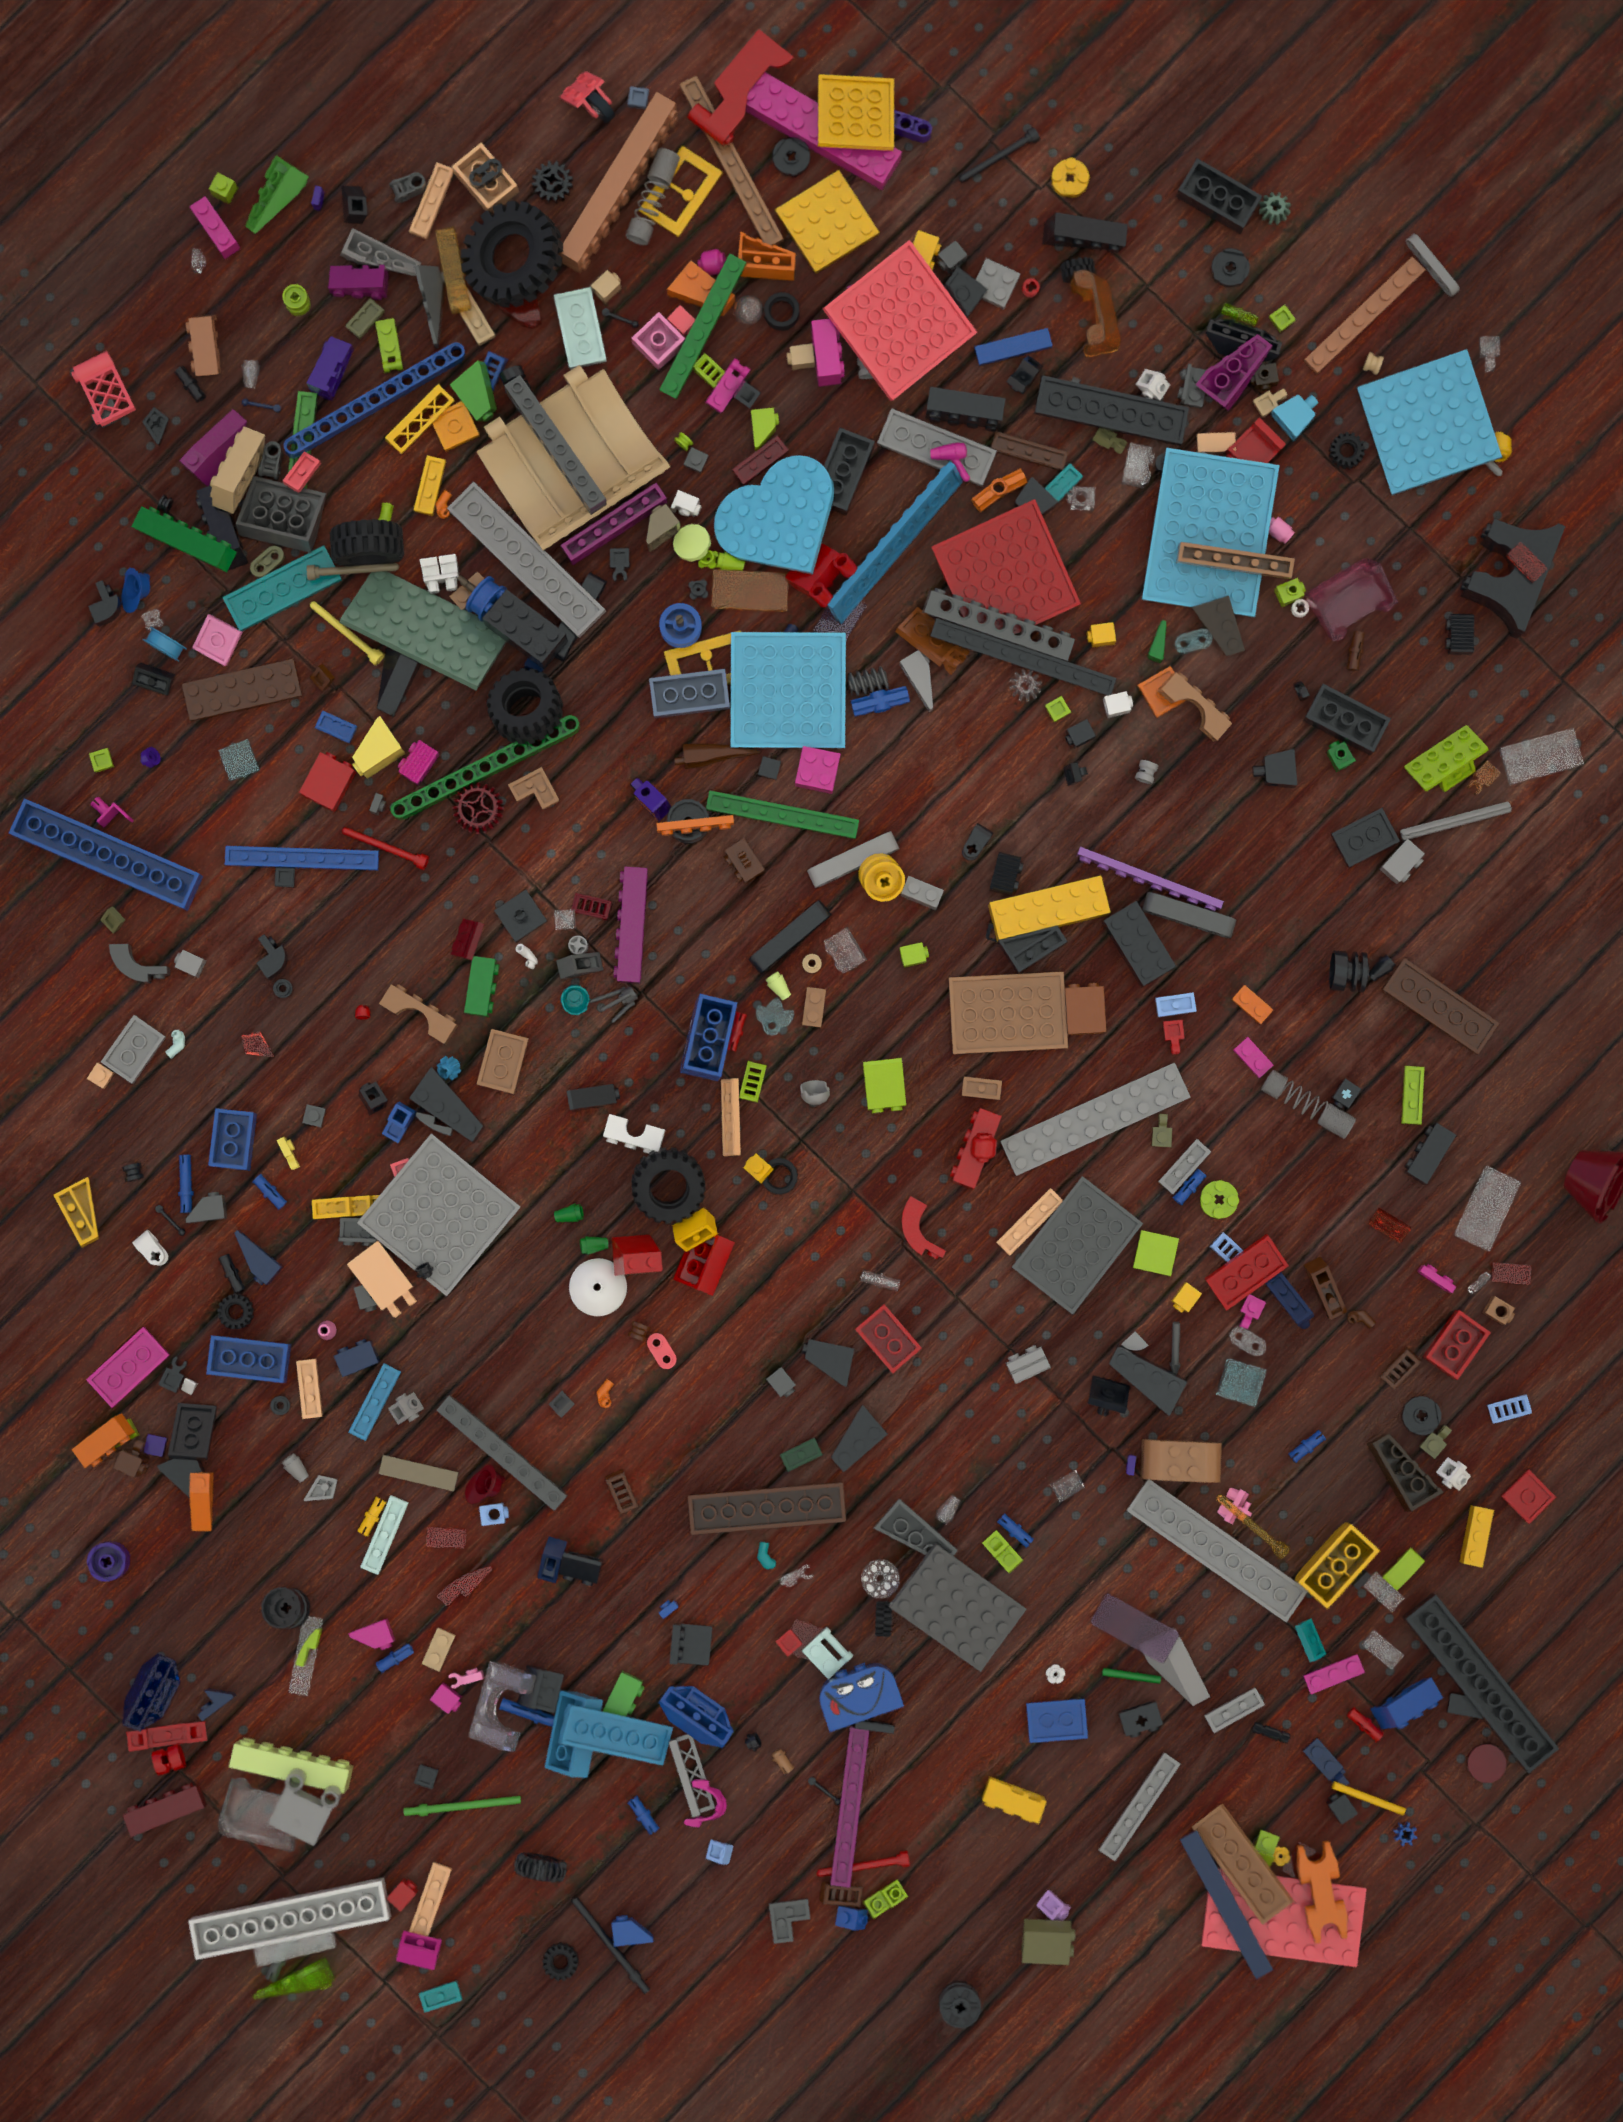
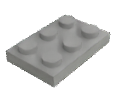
M133 1015L101 1060V1063L131 1084H134L166 1036Z

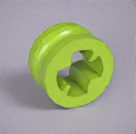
M682 432L679 433L678 438L674 439L686 451L688 446L693 444Z

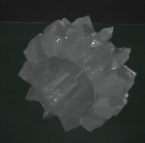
M1022 669L1021 675L1016 672L1014 674L1015 678L1010 679V682L1014 685H1011L1009 690H1016L1012 696L1016 697L1019 694L1018 701H1022V698L1025 697L1026 702H1029V696L1036 699L1035 693L1041 692L1038 686H1041L1042 682L1036 681L1039 677L1038 674L1033 677L1031 676L1032 670L1026 675L1025 669ZM1023 682H1027V685L1030 684L1027 690L1021 687Z

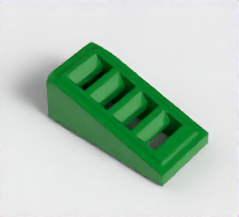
M1164 620L1158 626L1147 655V659L1162 663L1164 658L1166 621Z

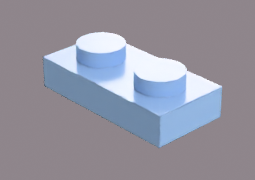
M1194 992L1155 998L1158 1017L1196 1012Z

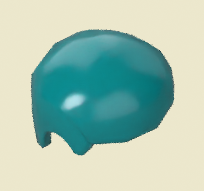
M580 985L568 986L563 990L560 998L563 1009L571 1015H580L585 1012L590 1001L587 990Z

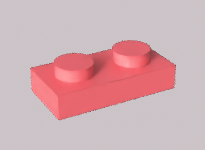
M304 451L283 479V484L300 493L320 466V460Z

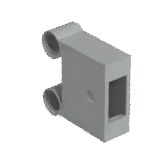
M293 1769L286 1778V1787L268 1824L314 1846L332 1808L336 1807L341 1798V1791L336 1786H329L325 1789L321 1799L300 1790L306 1780V1775L301 1769ZM291 1777L299 1778L300 1783L292 1782ZM327 1794H333L336 1800H329Z

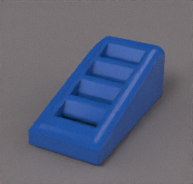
M488 351L484 362L487 366L488 374L494 376L493 380L490 379L493 391L500 378L499 374L504 370L508 359ZM492 359L500 362L499 365L492 363ZM491 366L497 370L496 372H493L489 370L488 367Z

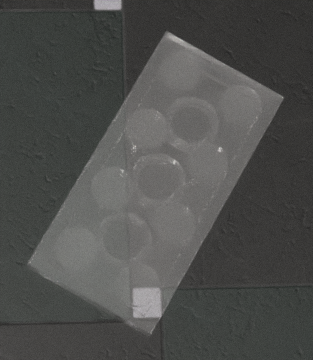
M1574 728L1499 749L1509 785L1584 765Z
M1485 1166L1454 1236L1490 1252L1521 1185V1181L1489 1166Z

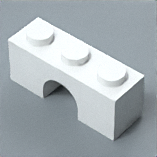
M609 1114L603 1137L607 1138L606 1142L617 1144L618 1141L623 1142L627 1148L636 1150V1147L644 1148L643 1152L648 1154L653 1150L655 1152L660 1151L665 1135L664 1129L646 1124L645 1131L641 1136L632 1137L627 1132L629 1120Z

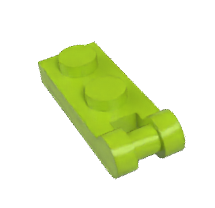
M394 318L375 321L384 373H389L390 370L395 369L398 371L403 370ZM395 358L396 362L389 363L388 359Z

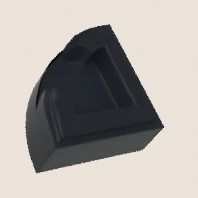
M1301 681L1294 683L1293 686L1299 700L1307 699L1310 695L1305 685Z

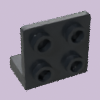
M674 1623L670 1664L709 1665L712 1626Z

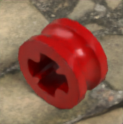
M1031 278L1027 279L1022 286L1023 294L1031 298L1036 296L1040 289L1038 281ZM1033 284V288H1036V290L1033 289L1032 292H1029L1026 287Z

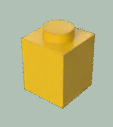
M1113 622L1091 625L1090 631H1087L1088 643L1091 642L1092 647L1114 645L1116 642Z
M1184 1282L1171 1300L1174 1303L1173 1307L1181 1313L1183 1311L1189 1312L1202 1293L1187 1282Z

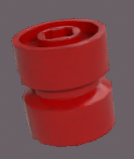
M179 1743L168 1746L166 1751L162 1748L153 1751L151 1754L154 1769L158 1776L170 1773L171 1769L177 1771L186 1767L184 1752Z

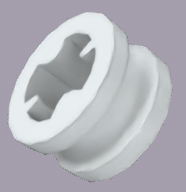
M1303 599L1296 600L1291 607L1292 614L1298 618L1304 617L1309 611V604ZM1302 604L1305 612H1297L1296 605Z

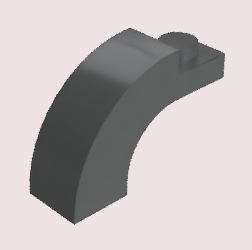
M109 944L114 964L129 978L141 983L151 984V976H153V979H165V976H170V968L167 966L139 965L133 957L131 945Z

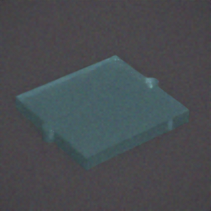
M248 739L236 744L231 743V746L218 750L230 782L241 777L246 778L247 775L260 771Z

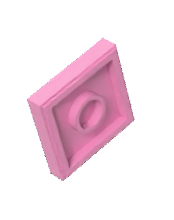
M208 614L192 648L227 666L243 632Z

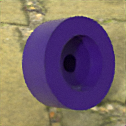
M148 747L141 752L140 762L142 765L152 768L160 763L161 757L155 748Z

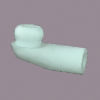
M179 1030L172 1032L173 1045L165 1051L171 1059L185 1047V1035Z

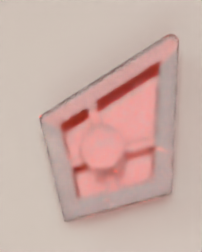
M260 1031L241 1035L245 1054L274 1057L272 1050Z

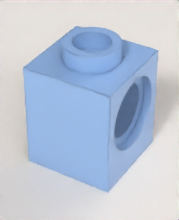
M504 1503L479 1506L482 1526L505 1523L506 1518H509L508 1506L504 1507ZM491 1509H497L500 1512L498 1519L490 1517Z

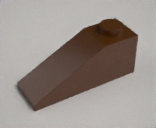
M1318 1257L1304 1264L1303 1266L1328 1318L1332 1320L1346 1313L1347 1310L1329 1266L1325 1261Z

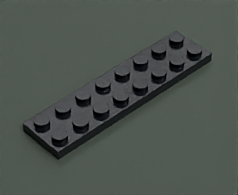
M1042 375L1034 414L1181 446L1189 407Z

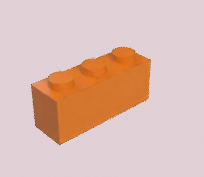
M121 1413L110 1419L71 1450L84 1468L91 1465L94 1468L103 1461L101 1459L103 1456L106 1455L108 1457L116 1452V1446L119 1444L123 1446L131 1440L129 1436L135 1433V1431Z

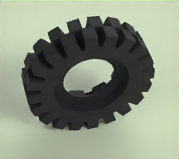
M507 201V208L500 203L493 206L494 214L487 210L480 215L484 221L482 225L477 221L472 224L470 229L475 234L474 236L466 234L463 243L469 248L461 249V259L465 261V263L461 264L462 272L466 275L467 283L473 290L488 302L509 308L510 303L514 307L524 305L523 298L530 303L537 298L535 293L537 289L543 294L549 288L545 280L554 281L558 274L553 269V266L561 267L563 258L557 253L563 252V243L559 240L561 238L559 229L555 227L554 222L541 210L527 202L521 201L519 204L516 201ZM512 234L525 237L529 244V256L525 264L512 273L500 272L493 262L494 250L497 244L499 245L507 236Z

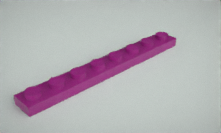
M850 1727L831 1877V1885L849 1888L851 1885L869 1730L856 1729L855 1727Z

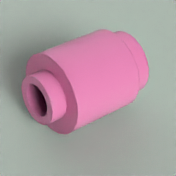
M1279 516L1276 519L1272 517L1269 534L1277 541H1282L1286 544L1295 532Z

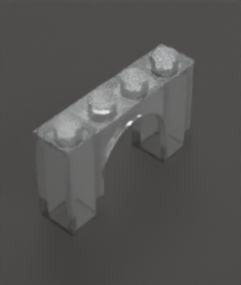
M490 1661L468 1737L503 1751L515 1752L520 1732L507 1728L499 1722L496 1714L497 1701L500 1695L507 1689L531 1695L536 1675L501 1662Z

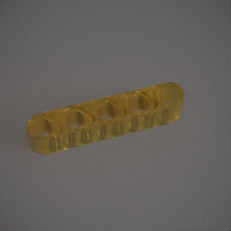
M451 226L435 230L452 315L470 311L471 306L465 275L461 268L462 260L455 228Z

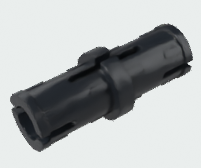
M185 366L175 370L174 373L183 383V388L189 391L196 403L203 401L206 398V394L197 384L198 381L189 374Z
M230 1254L218 1258L225 1272L224 1276L228 1278L234 1294L244 1290L245 1286L238 1274L240 1271L236 1269Z

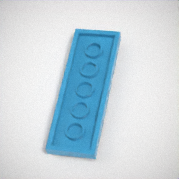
M568 1704L558 1743L663 1765L673 1727Z

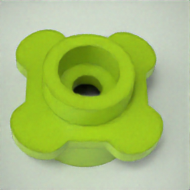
M707 550L708 553L700 559L698 565L701 568L709 567L714 569L716 567V558L719 554L717 551Z

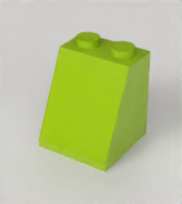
M902 1058L863 1062L867 1109L872 1110V1113H882L883 1109L891 1108V1111L903 1110L902 1107L906 1106Z

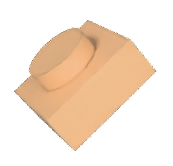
M96 1063L87 1079L105 1089L114 1072L100 1063Z

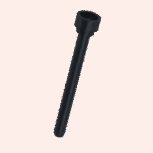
M1034 127L1028 129L1023 138L960 175L959 181H967L1027 143L1035 144L1040 141L1038 132Z

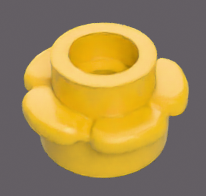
M1276 1847L1273 1854L1275 1857L1273 1862L1277 1866H1284L1285 1863L1290 1861L1289 1851L1285 1847Z

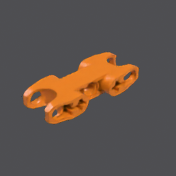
M1323 1841V1855L1317 1861L1308 1860L1304 1847L1302 1845L1297 1846L1296 1867L1301 1885L1310 1884L1313 1905L1304 1906L1314 1943H1321V1929L1328 1923H1334L1337 1926L1342 1939L1347 1938L1348 1917L1343 1899L1335 1901L1331 1879L1340 1878L1338 1863L1330 1842Z

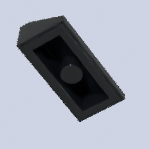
M139 663L135 667L132 684L168 696L175 674Z

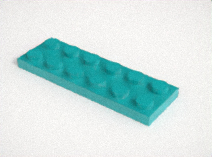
M325 546L222 597L238 629L244 631L342 581L340 575L320 576L316 580L308 581L307 565H315V567L319 566V568L335 567Z

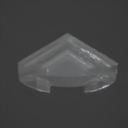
M1484 1272L1476 1282L1468 1287V1292L1471 1295L1486 1284L1491 1276Z

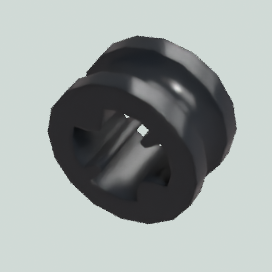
M164 494L159 500L157 510H163L167 514L173 505L174 499L171 497L167 498V495Z

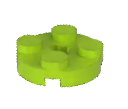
M1222 1180L1208 1183L1200 1194V1206L1203 1212L1209 1217L1216 1219L1232 1215L1239 1203L1236 1189L1230 1183ZM1215 1195H1222L1224 1197L1222 1205L1220 1203L1215 1204Z

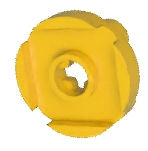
M1068 158L1059 162L1052 172V187L1057 194L1063 197L1073 198L1081 195L1086 190L1089 181L1087 168L1083 163L1074 158ZM1068 174H1069V175H1073V176H1074V178H1073V179H1074V182H1072V181H1068V182H1067V181H1066V179H1067V176H1066V175H1068Z

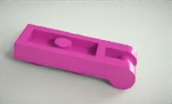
M736 358L732 360L705 402L719 413L723 412L750 371V368L747 366L744 367L739 364L740 361ZM734 369L740 373L738 377L732 374Z

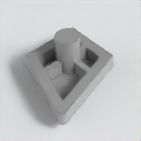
M318 1475L304 1501L334 1498L338 1479Z

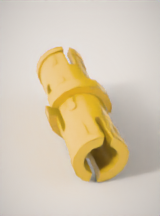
M377 1496L369 1511H366L364 1514L366 1517L357 1530L362 1534L364 1528L367 1527L363 1534L367 1537L375 1522H378L380 1519L378 1516L387 1503L382 1499L380 1505L377 1506L381 1499Z

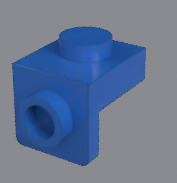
M842 1905L838 1906L835 1926L851 1930H863L868 1922V1911L866 1909L858 1910Z

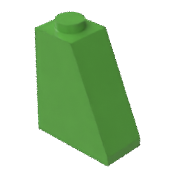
M476 361L453 381L450 386L476 421L486 422L494 416L493 413L497 408L485 362Z

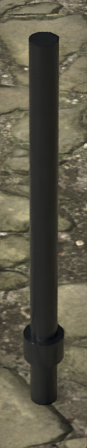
M578 1897L574 1898L571 1901L626 1970L632 1983L635 1982L641 1991L646 1994L650 1988L641 1978V1973L635 1970L618 1947L614 1946V1942Z

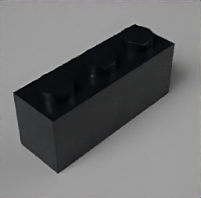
M1438 1123L1427 1127L1424 1135H1426L1423 1142L1419 1141L1414 1149L1416 1154L1413 1159L1410 1157L1404 1166L1406 1168L1404 1173L1423 1185L1429 1182L1456 1137V1134Z

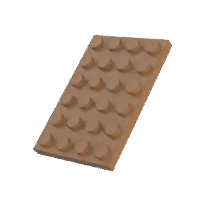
M1064 972L949 978L953 1055L1068 1049Z

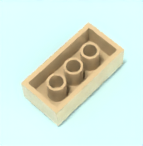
M243 427L242 431L236 434L233 447H229L226 460L220 463L217 476H213L210 482L212 487L210 494L212 506L234 514L259 468L265 447L264 434L247 427Z

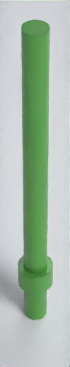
M521 1796L429 1806L427 1804H420L419 1807L404 1808V1816L419 1814L420 1816H428L429 1813L521 1804Z

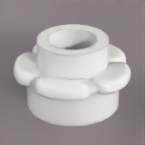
M1057 1664L1052 1665L1046 1671L1048 1681L1053 1684L1061 1683L1065 1676L1064 1669L1060 1668Z

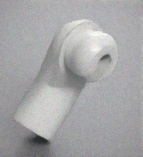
M523 944L516 946V952L527 959L525 966L534 969L535 965L538 964V959Z

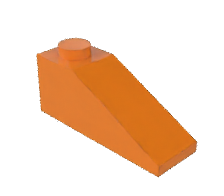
M213 1472L190 1473L192 1531H212Z

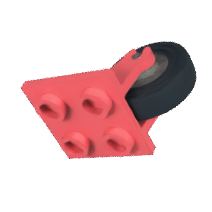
M587 71L580 74L577 80L571 86H568L560 96L561 100L576 108L582 105L595 119L599 117L608 123L615 117V113L610 107L612 104L611 100L599 88L604 83L603 79Z

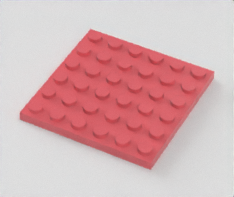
M910 240L823 308L826 315L890 401L897 398L977 333Z

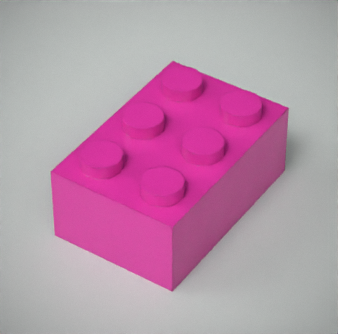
M830 319L811 321L818 387L841 384V378L844 377V363L839 360L842 359L841 342L837 343L840 332Z

